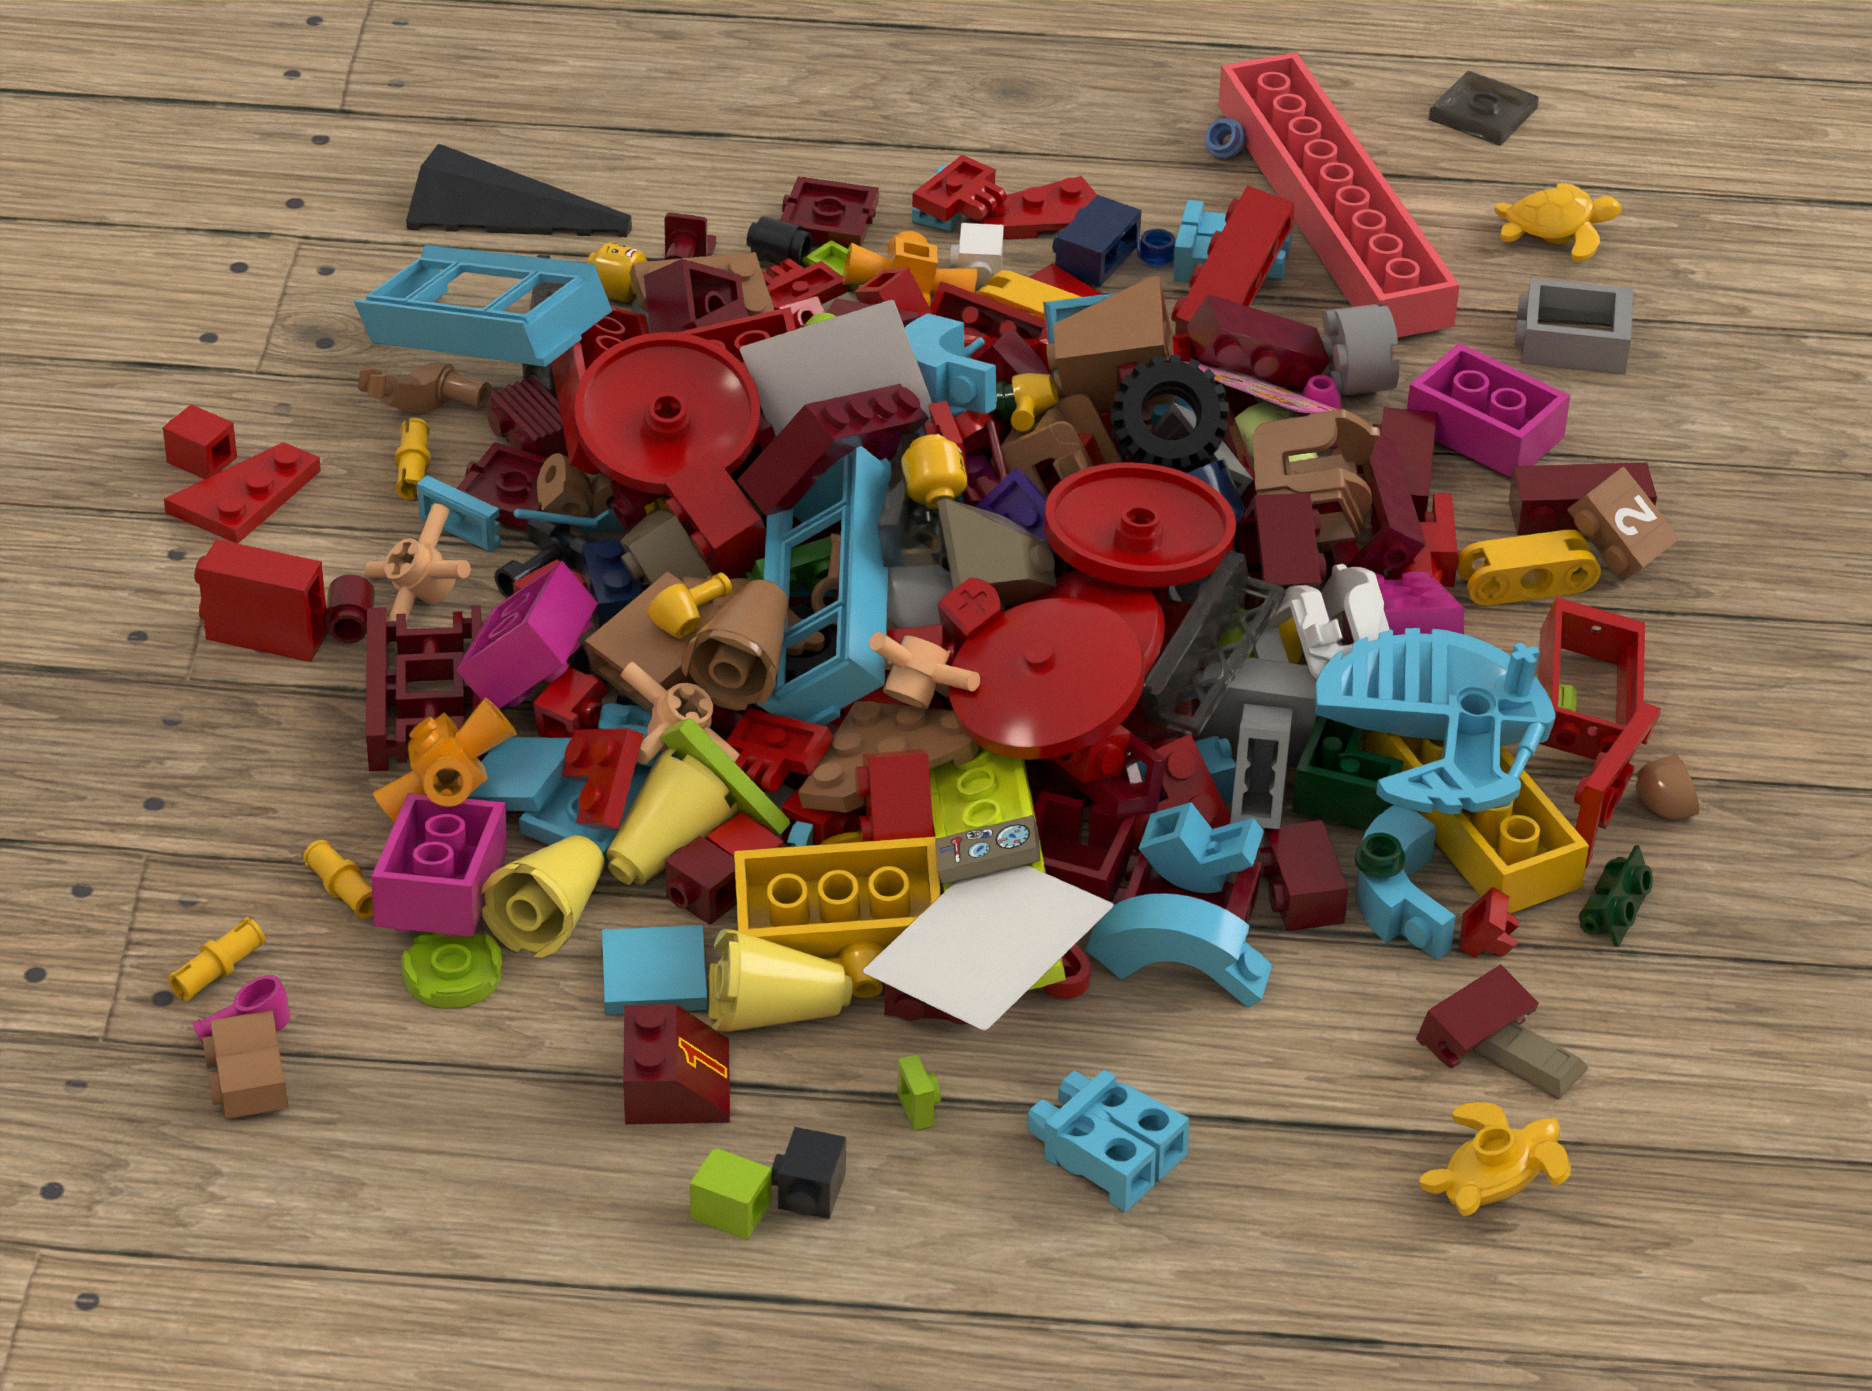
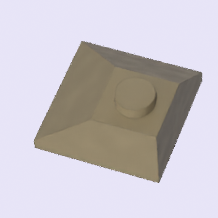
M946 498L937 501L953 589L969 577L982 579L994 587L998 593L1000 603L1015 606L1057 587L1054 574L1055 560L1048 542L1003 515Z
M658 507L649 512L620 541L626 551L621 556V560L635 580L642 577L645 582L652 585L667 571L682 582L683 576L707 579V575H712L677 516Z

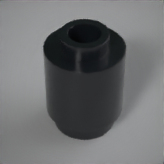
M762 216L757 223L753 222L747 233L746 243L748 247H751V252H756L759 259L780 264L781 261L789 258L798 265H804L802 258L810 254L813 239L812 234L804 231V228L800 225Z

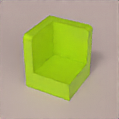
M719 1148L711 1150L689 1183L691 1218L746 1240L750 1238L772 1204V1168Z

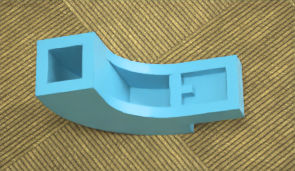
M927 313L905 327L932 404L947 401L950 405L987 414L996 408V365L965 357L964 322Z
M1393 805L1371 823L1363 839L1369 834L1378 832L1396 837L1405 852V865L1399 874L1389 878H1374L1358 869L1356 899L1359 910L1369 927L1386 943L1402 934L1411 944L1421 948L1434 959L1439 960L1451 951L1456 915L1426 895L1408 879L1412 874L1432 862L1436 825L1415 810Z
M1177 894L1140 895L1115 904L1094 925L1085 948L1089 954L1121 980L1140 968L1155 962L1171 961L1193 966L1208 974L1247 1008L1262 1000L1273 966L1260 952L1245 942L1250 925L1215 904Z

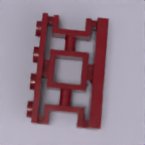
M481 605L471 606V618H463L462 611L453 612V627L407 629L406 614H396V621L387 622L386 607L367 608L366 744L369 771H388L389 756H397L398 763H407L408 742L412 740L409 735L424 719L431 716L435 720L445 712L457 725L459 731L464 724L465 702H473V712L482 702L456 671L463 659L464 639H472L473 642L484 624L482 622ZM389 642H397L396 670H389ZM454 680V690L407 692V682ZM389 705H396L397 707L396 735H389ZM485 753L477 757L481 762L485 758Z

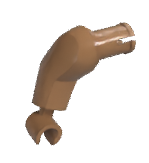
M441 362L426 364L408 375H387L381 369L362 368L358 384L360 391L368 392L372 398L379 399L385 405L417 415L428 413L440 407L449 399L482 409L487 404L491 393L489 382L457 374V370L452 364Z

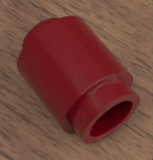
M343 575L334 579L328 587L325 624L332 637L340 642L355 643L362 640L367 634V608H374L375 598L374 587L367 579L358 575Z

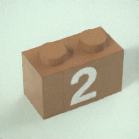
M1624 466L1567 509L1574 518L1579 531L1589 537L1602 554L1607 567L1617 573L1622 581H1625L1644 568L1680 539Z

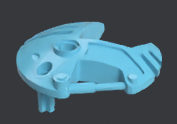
M1405 628L1404 634L1393 636V630L1380 632L1378 639L1368 643V636L1353 642L1352 650L1349 654L1342 658L1341 650L1326 664L1316 681L1314 691L1316 715L1361 729L1404 737L1443 740L1442 757L1440 760L1379 779L1377 783L1376 794L1384 801L1403 808L1432 813V810L1435 809L1444 814H1461L1462 808L1471 812H1479L1498 806H1510L1512 800L1519 796L1521 788L1519 778L1528 759L1533 756L1539 743L1548 740L1555 720L1552 702L1546 690L1534 676L1540 653L1536 646L1527 648L1523 642L1514 645L1510 656L1501 649L1480 639L1461 633L1433 628L1431 634H1420V628ZM1520 743L1517 748L1518 754L1507 774L1500 768V747Z

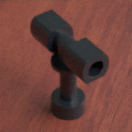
M529 519L527 522L529 541L541 547V552L523 564L516 560H511L496 570L494 575L496 585L500 592L508 598L514 594L513 583L556 559L563 561L567 567L571 564L583 571L582 544L600 542L601 540L588 533L576 537L570 533L568 524Z

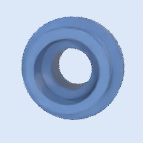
M1218 119L1211 123L1206 131V146L1210 153L1217 158H1232L1242 150L1245 144V130L1234 119ZM1232 134L1228 143L1223 145V139L1227 135Z

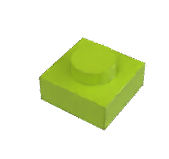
M918 1054L898 1058L897 1095L913 1130L933 1127L934 1104H938L941 1101L940 1088L933 1072L926 1073Z

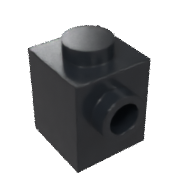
M794 1127L785 1155L777 1154L772 1166V1185L778 1186V1209L792 1211L800 1215H812L830 1219L846 1174L845 1136Z

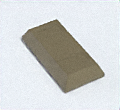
M1516 1022L1473 1048V1051L1558 1099L1571 1088L1588 1068L1578 1056Z

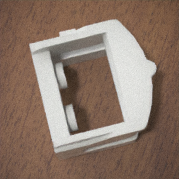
M1339 564L1332 567V576L1325 584L1322 593L1308 585H1297L1283 590L1269 607L1266 616L1248 629V635L1256 659L1289 663L1278 626L1293 617L1312 676L1318 679L1323 668L1339 651L1342 650L1343 658L1352 650L1353 644L1342 645L1341 639L1343 637L1338 621L1334 619V616L1345 610L1354 642L1367 636L1368 643L1378 639L1380 632L1390 629L1383 609L1384 601L1375 573L1362 567L1347 568L1345 564Z

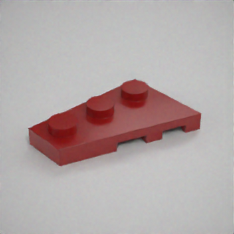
M1082 176L1065 178L1059 182L1039 187H1030L1023 191L1008 194L1007 199L1003 203L997 205L994 210L987 213L981 220L977 221L970 217L969 219L974 224L1004 225L1003 240L1037 238L1041 231L1065 229L1075 218L1078 210L1082 207L1085 208L1097 194Z
M282 442L164 498L165 513L238 544L321 471L320 457Z

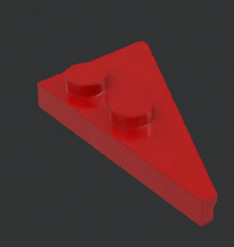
M1643 702L1607 753H1599L1591 776H1583L1578 784L1574 803L1580 805L1575 830L1589 845L1586 868L1593 857L1597 829L1600 827L1606 830L1616 805L1620 801L1634 772V765L1627 762L1640 743L1647 744L1660 716L1661 708Z

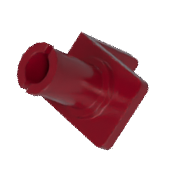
M671 212L666 214L664 218V260L712 255L716 245V236L708 235L707 219L705 217Z

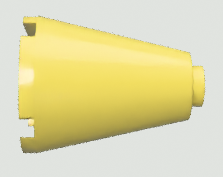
M670 748L662 751L656 758L606 852L607 858L610 861L608 869L622 883L630 885L632 882L639 885L645 884L666 869L665 861L676 850L684 848L698 836L706 839V836L716 827L725 824L737 816V803L735 802L730 808L724 798L730 790L711 769L696 758L687 754L681 761L671 757L676 750Z
M573 835L496 869L482 885L481 894L485 892L486 904L481 909L483 919L492 934L508 949L517 953L524 948L535 952L536 954L533 957L542 958L557 952L570 938L603 872L604 857L601 850L589 838Z
M723 929L719 932L715 940L714 949H723L718 964L710 963L707 993L709 1019L717 1020L712 1026L716 1031L731 1032L838 1016L842 1006H849L852 997V978L845 975L842 965L736 930Z

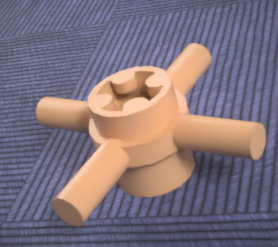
M434 503L432 505L418 541L412 538L403 539L390 550L386 560H371L365 565L364 570L368 578L391 579L392 584L398 590L387 622L396 621V614H406L407 622L416 597L426 604H437L451 592L456 579L467 578L470 574L471 567L468 561L444 560L441 553L436 549L450 512L447 507L441 504Z
M882 632L874 633L869 640V647L885 658V670L890 671L883 692L905 704L928 709L935 691L949 699L948 685L975 691L980 684V676L977 672L946 665L949 652L929 641L907 635L904 636L900 645Z
M633 661L622 671L620 676L654 705L652 708V718L647 725L648 736L642 740L637 758L638 763L647 764L659 751L669 749L659 736L669 725L688 718H692L734 762L737 760L740 753L709 727L711 725L713 703L710 696L702 688L691 683H678L671 689L666 690Z

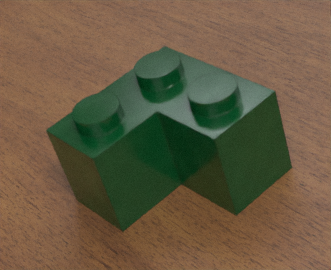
M1318 715L1296 769L1292 812L1367 830L1381 813L1394 805L1384 801L1376 794L1378 780L1402 772L1404 760L1366 752L1367 729L1356 728Z

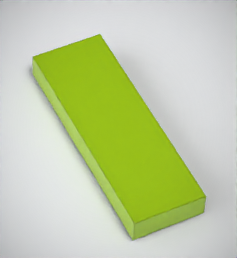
M692 718L669 725L659 736L670 749L676 750L674 754L681 761L688 754L711 769L725 783L730 792L724 798L730 808L735 802L737 803V815L744 812L757 823L767 826L775 836L781 835L791 823L788 817Z

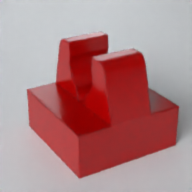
M1492 887L1463 913L1459 942L1460 950L1474 958L1483 950L1499 956H1505L1517 945V940L1509 936L1519 927V921L1507 911L1508 895Z

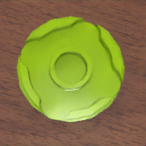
M421 932L413 939L414 944L409 947L408 951L405 948L401 955L402 980L410 995L425 1005L442 1009L464 1008L483 1001L496 990L503 977L501 949L495 939L486 932H484V936L475 933L473 937L462 935L451 937L442 933Z

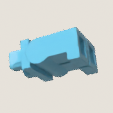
M1187 199L1175 243L1174 281L1190 282L1197 264L1204 265L1209 256L1207 250L1213 234L1216 231L1222 232L1226 225V214L1204 211V201ZM1292 229L1266 276L1267 279L1283 280L1286 255H1289L1291 247Z
M1075 1070L1062 1080L1058 1088V1101L1064 1104V1106L1059 1109L1046 1100H1040L1028 1112V1131L1044 1141V1159L1055 1166L1060 1164L1074 1175H1083L1109 1192V1203L1125 1213L1155 1186V1180L1159 1182L1188 1155L1189 1118L1129 1085L1116 1083V1076L1106 1070L1100 1072L1093 1080Z

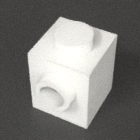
M961 223L960 244H951L950 269H977L975 288L981 289L983 286H986L988 280L996 272L1002 270L1004 225Z

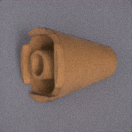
M753 580L747 583L687 643L682 654V671L685 677L688 673L691 675L697 686L710 696L713 704L736 711L746 710L748 704L759 702L760 706L766 703L774 691L789 607V600L785 592L776 584L766 580Z

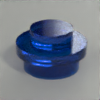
M1164 229L1147 230L1142 234L1141 239L1137 243V256L1151 266H1164L1174 261L1175 237L1171 232Z

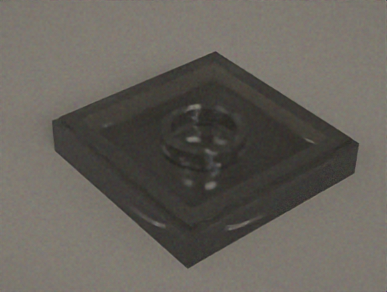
M1467 71L1430 107L1429 120L1501 146L1538 108L1539 96L1475 72Z

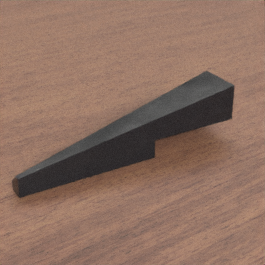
M438 143L420 167L406 225L407 229L419 230L420 224H444L445 231L457 232L459 225H475L485 227L487 233L551 235L553 228L576 229L578 236H590L591 229L613 230L618 232L619 237H627L632 230V216Z

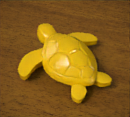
M1559 183L1556 188L1537 191L1522 198L1515 204L1504 202L1495 204L1497 216L1510 222L1504 224L1501 229V241H1516L1525 232L1542 237L1545 241L1553 244H1565L1574 238L1575 245L1571 251V259L1575 262L1586 261L1597 252L1600 237L1591 223L1610 221L1620 215L1622 211L1621 204L1615 198L1602 196L1592 201L1589 194L1584 190L1567 183Z
M1472 1102L1455 1108L1452 1112V1118L1456 1124L1476 1129L1479 1132L1474 1139L1466 1142L1456 1150L1451 1157L1447 1169L1430 1170L1420 1177L1419 1183L1422 1190L1430 1193L1439 1194L1446 1191L1451 1204H1456L1458 1212L1462 1216H1468L1476 1212L1479 1206L1500 1202L1515 1196L1534 1180L1540 1170L1546 1174L1552 1185H1561L1570 1176L1571 1164L1566 1150L1557 1143L1560 1137V1127L1556 1118L1539 1119L1530 1122L1522 1130L1511 1129L1501 1107L1488 1102Z

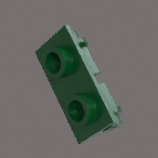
M1634 845L1628 859L1617 857L1606 863L1604 871L1594 888L1596 895H1590L1584 908L1579 913L1580 927L1585 933L1593 935L1598 932H1610L1614 947L1620 946L1629 927L1634 924L1636 913L1645 896L1651 892L1653 885L1652 871L1645 864L1639 845Z

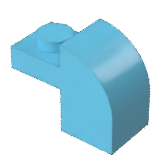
M1190 802L1152 813L1143 834L1139 850L1148 859L1153 868L1170 883L1189 891L1215 893L1222 891L1228 873L1240 872L1253 866L1264 830L1254 817L1212 829L1193 803Z

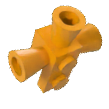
M903 231L896 234L888 245L889 258L854 243H851L849 246L843 272V285H864L883 269L909 268L929 307L931 306L930 295L935 296L940 281L972 293L975 292L977 269L937 268V245L929 244L926 238L918 232Z
M486 697L459 731L457 725L445 712L435 720L430 716L420 722L409 735L412 739L408 742L412 771L374 791L373 796L394 822H396L408 793L425 794L432 802L440 806L451 807L465 801L471 792L487 780L485 766L477 757L516 736L517 732L503 713Z

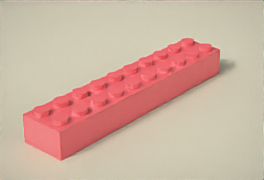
M1298 53L1221 65L1219 108L1226 118L1234 119L1243 126L1246 133L1245 147L1278 197L1294 203V221L1352 307L1371 304L1387 306L1394 319L1397 338L1454 327L1460 285Z

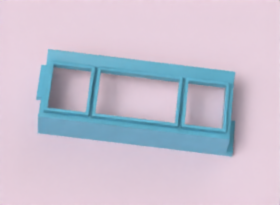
M424 245L420 258L366 296L367 300L356 299L354 301L372 343L544 367L582 339V333L612 312L596 268L592 263L434 245ZM463 272L522 279L483 309L434 303L435 300L449 291L447 284ZM543 281L566 284L527 314L504 312L506 308Z
M862 446L857 447L831 466L791 510L767 516L764 580L779 586L787 595L788 600L791 548L842 519L838 601L788 629L787 613L776 686L766 703L760 705L771 714L824 726L840 717V709L885 685V658L869 647V640L876 632H882L886 635L891 462L886 458L881 461L878 460ZM793 516H795L802 524L792 529ZM838 620L836 656L785 684L786 649Z

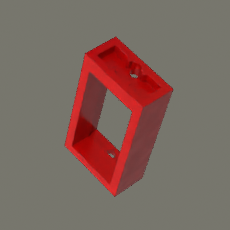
M1556 597L1540 629L1538 681L1546 690L1552 702L1555 720L1548 740L1539 744L1596 760L1600 752L1607 753L1644 702L1645 622ZM1599 626L1601 627V629L1594 630L1592 629V627ZM1561 649L1617 664L1616 723L1558 707Z

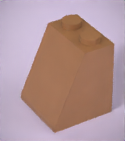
M1160 275L1150 276L1053 324L1054 343L1047 344L1050 371L1058 370V372L1054 373L1058 399L1076 393H1084L1093 400L1098 412L1111 411L1117 392L1118 365L1135 362L1136 365L1142 362L1146 365L1150 363L1152 357L1161 355L1162 360H1169L1171 354L1174 355L1172 330ZM1163 394L1151 398L1145 405L1175 403L1177 400L1175 395Z

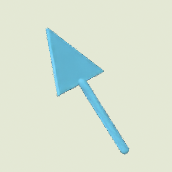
M516 509L514 511L516 518L582 526L580 533L626 532L625 527L620 524L614 512L610 509L594 519Z

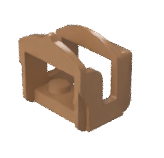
M1076 393L1058 400V403L1041 415L1034 417V424L1028 431H1018L1012 426L1011 432L1001 445L1007 475L1015 467L1022 470L1045 498L1049 496V493L1034 464L1048 458H1053L1055 460L1053 466L1061 481L1073 473L1094 466L1077 433L1094 434L1105 464L1122 463L1123 460L1093 400L1084 393ZM992 457L991 463H992V466H993V468H994V470H995V472H996L995 465H994V461H993V457Z
M1344 409L1311 413L1304 417L1260 424L1252 435L1257 495L1310 493L1312 505L1338 501L1343 511L1320 514V535L1316 537L1320 553L1334 551L1332 545L1338 542L1359 540L1360 533L1365 531L1364 521L1371 510L1372 495L1367 483L1357 476V465L1365 464L1373 454L1375 442L1380 439V429L1370 426L1361 417ZM1335 441L1341 452L1340 455L1291 462L1288 457L1327 450Z

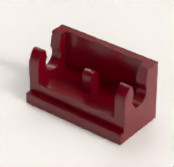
M1500 964L1429 1009L1416 1040L1422 1046L1426 1045L1445 1065L1453 1068L1460 1064L1461 1061L1456 1054L1450 1051L1446 1042L1454 1052L1463 1058L1470 1054L1473 1048L1512 1023L1516 1022L1520 1025L1525 1022L1524 1016L1526 1014L1529 1016L1535 1012L1539 1002Z

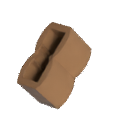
M273 1010L210 1020L212 1036L203 1037L202 1040L207 1068L217 1067L218 1072L208 1074L212 1104L223 1103L226 1119L289 1108Z

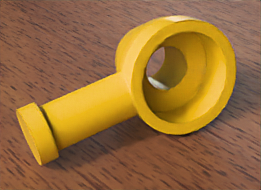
M1023 373L1012 377V388L1016 401V410L1012 413L1011 417L1012 426L1018 431H1028L1034 424V417L1041 415L1058 403V391L1052 375Z
M718 573L711 580L690 589L684 584L672 585L660 592L650 602L646 614L658 628L677 639L685 638L692 634L701 623L697 607L715 598H723L732 593L731 582L724 573Z
M871 941L856 942L844 947L840 951L839 957L825 958V960L842 965L845 975L851 976L852 994L854 996L871 998L882 992L885 983L863 973V970L887 948L884 945Z

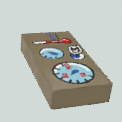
M1034 816L1022 817L936 838L937 870L942 884L1041 861L1038 827Z

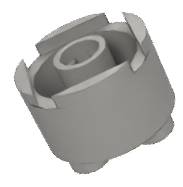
M1383 304L1337 308L1323 312L1325 336H1321L1330 360L1327 376L1336 382L1340 396L1381 392L1395 389L1397 386L1400 364L1399 359L1392 360V346L1398 345L1397 332L1391 311L1387 306H1382Z

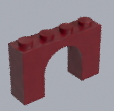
M901 384L805 404L737 481L766 516L788 511L797 504L831 466L859 446L865 448L880 461L884 458L891 461L929 417L921 409L918 397Z

